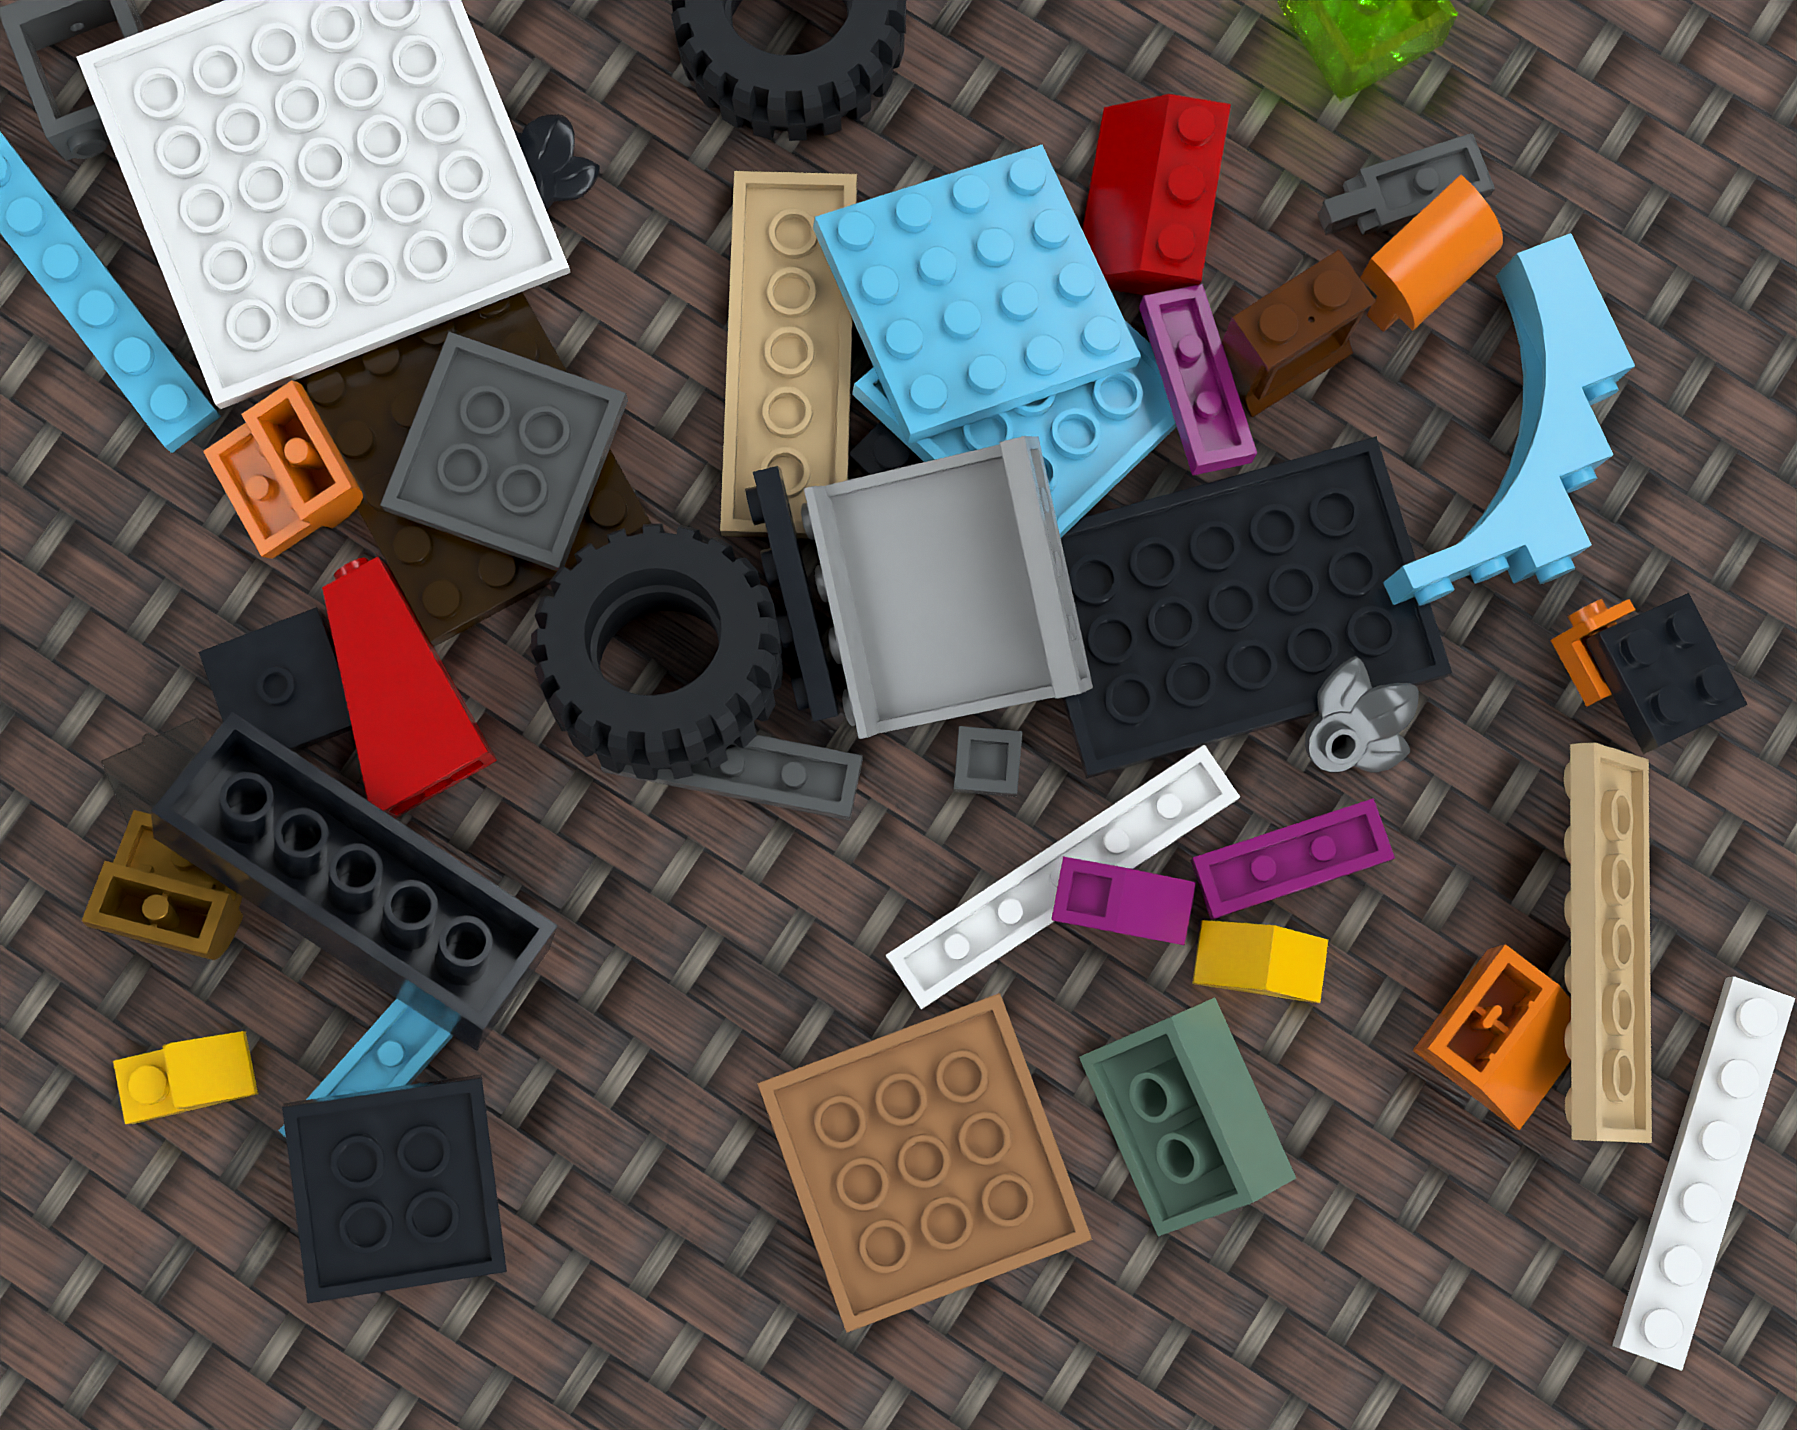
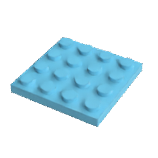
M1043 145L815 216L813 225L815 235L907 444L1136 367L1140 360L1141 354Z
M1127 322L1128 329L1141 354L1136 367L911 444L906 442L874 367L854 384L852 393L924 462L999 445L1001 441L1022 436L1039 437L1060 538L1177 427L1151 344Z

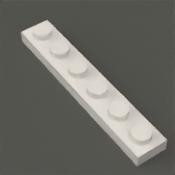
M1203 745L888 953L886 958L922 1010L1055 922L1051 919L1063 856L1134 869L1237 801L1240 796L1206 746Z
M1734 976L1725 979L1612 1346L1682 1371L1793 1008L1794 997Z

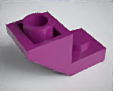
M1063 856L1051 920L1185 946L1196 882Z

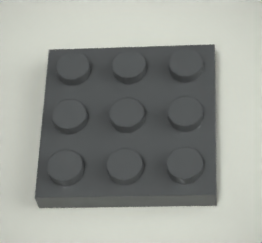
M448 332L380 506L386 512L558 571L560 567H564L627 405L628 397L625 392Z

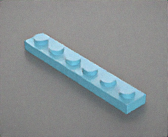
M0 132V233L163 446L173 453L219 419L221 415L15 148Z

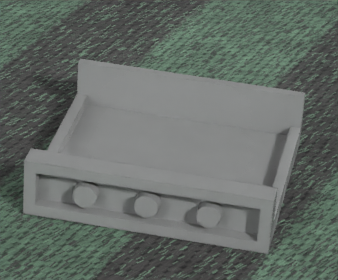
M1022 436L1001 441L999 445L826 486L804 488L807 503H803L801 507L802 522L808 538L816 542L820 565H817L815 568L816 586L821 599L824 602H829L834 627H831L829 630V645L836 663L843 665L848 688L844 689L842 695L844 713L849 724L856 726L859 739L868 738L883 732L1028 702L1076 695L1093 688L1039 437Z

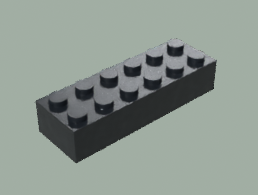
M233 712L151 810L154 839L476 1051L481 1047L550 950L558 926Z

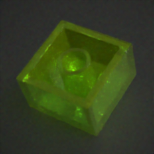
M1278 0L1277 2L1340 102L1442 46L1458 16L1450 0Z

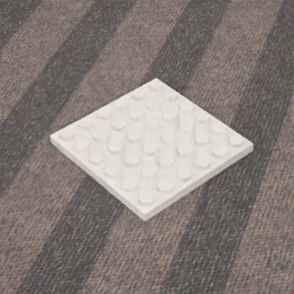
M224 0L77 56L214 403L220 409L571 273L461 0Z

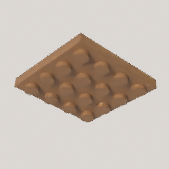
M1000 993L757 1083L846 1333L1092 1240Z

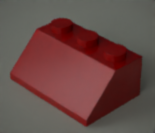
M1166 94L1104 107L1082 231L1110 290L1150 295L1200 285L1231 104Z

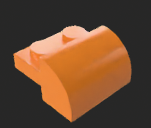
M1462 174L1370 259L1360 279L1377 295L1376 302L1371 306L1367 316L1383 332L1398 318L1412 331L1415 330L1501 249L1503 234L1494 212L1482 195Z
M293 380L242 413L241 415L246 423L203 451L261 557L273 559L320 527H336L357 509V506L360 505L363 499V493L304 387Z

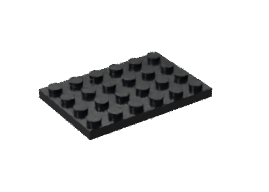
M1377 436L1081 518L1061 537L1093 686L1092 689L1083 693L1062 697L1086 779L1319 714L1318 691L1324 681L1337 667L1354 656L1360 658L1363 662L1372 688L1392 683H1412L1418 686L1446 678L1452 674L1430 603L1419 606L1416 598L1413 597L1393 605L1383 583L1402 566L1416 561Z

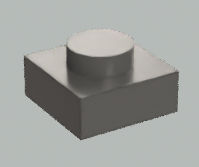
M959 726L953 792L1017 797L1022 731Z

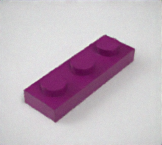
M1203 284L1143 296L1139 309L1192 476L1252 463L1257 455V450Z
M1374 798L1193 857L1190 862L1210 919L1214 920L1395 859L1376 803Z

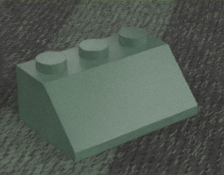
M1215 997L1079 1057L1158 1236L1251 1204L1296 1179Z

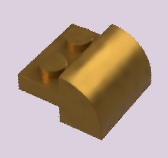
M133 810L114 862L105 861L82 922L90 928L216 960L227 950L243 918L239 906L243 897L154 839L151 814Z

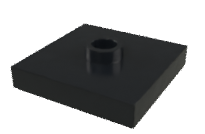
M315 607L199 652L223 722L233 712L293 752L352 730L335 646L323 613L319 608Z

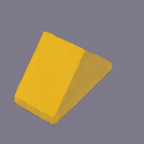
M1202 920L1200 923L1192 984L1320 1003L1328 939L1276 925Z

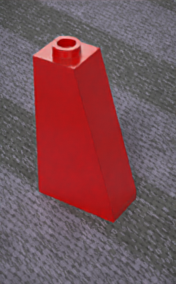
M377 556L370 561L367 558H359L345 564L334 573L335 580L323 586L322 590L367 800L396 819L498 760L434 646L428 640L393 573Z

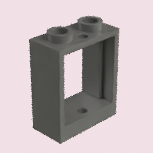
M18 0L0 7V19L46 139L66 161L73 158H91L102 153L111 142L96 105L93 104L61 117L36 51L115 20L118 21L124 38L145 31L134 0Z

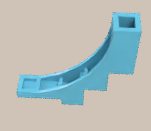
M1571 233L1517 253L1495 276L1513 318L1520 346L1523 370V407L1519 434L1510 465L1497 493L1483 515L1460 542L1452 547L1402 566L1383 582L1393 605L1413 597L1416 598L1419 606L1428 604L1453 592L1455 589L1451 582L1471 575L1474 584L1507 570L1513 584L1536 575L1540 584H1544L1573 571L1575 566L1572 559L1592 545L1568 493L1595 481L1597 476L1594 470L1614 455L1590 405L1598 403L1618 392L1619 388L1616 382L1634 368L1635 364Z

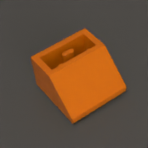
M1506 944L1490 948L1485 952L1412 1051L1515 1130H1520L1571 1061L1565 1048V1031L1568 1023L1571 1022V999L1559 984Z

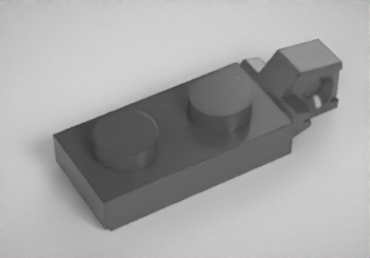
M1473 133L1360 169L1356 177L1345 181L1342 185L1345 193L1324 200L1320 211H1317V215L1325 235L1352 228L1357 224L1362 235L1375 231L1380 233L1409 223L1461 174L1476 188L1483 198L1489 197L1495 190L1475 137Z

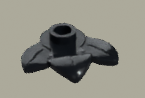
M560 114L540 116L528 123L522 133L514 130L546 211H548L554 201L576 200L590 191L598 178L600 166L592 160L573 156L575 134L572 124L566 116Z

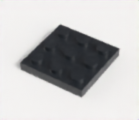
M482 1074L283 1104L282 1112L307 1304L507 1272Z

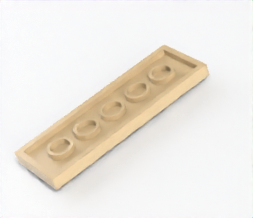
M734 171L720 522L722 536L768 537L765 523L754 526L746 498L745 488L756 486L753 476L754 471L774 466L781 468L797 537L807 539L809 538L805 532L801 516L802 504L807 503L804 488L826 486L848 480L853 319L815 235L813 225L815 216L857 203V174Z
M1595 742L1570 744V762L1566 765L1564 771V787L1567 796L1570 798V826L1565 832L1564 850L1566 858L1571 864V891L1567 893L1565 898L1564 913L1566 922L1571 928V956L1566 961L1564 977L1566 987L1571 993V1022L1568 1023L1565 1031V1048L1568 1057L1571 1059V1088L1568 1090L1565 1098V1114L1568 1123L1572 1126V1140L1652 1143L1649 759Z

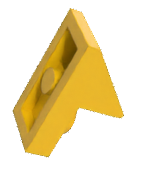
M245 1031L164 1044L161 1050L113 1061L125 1124H136L258 1094Z

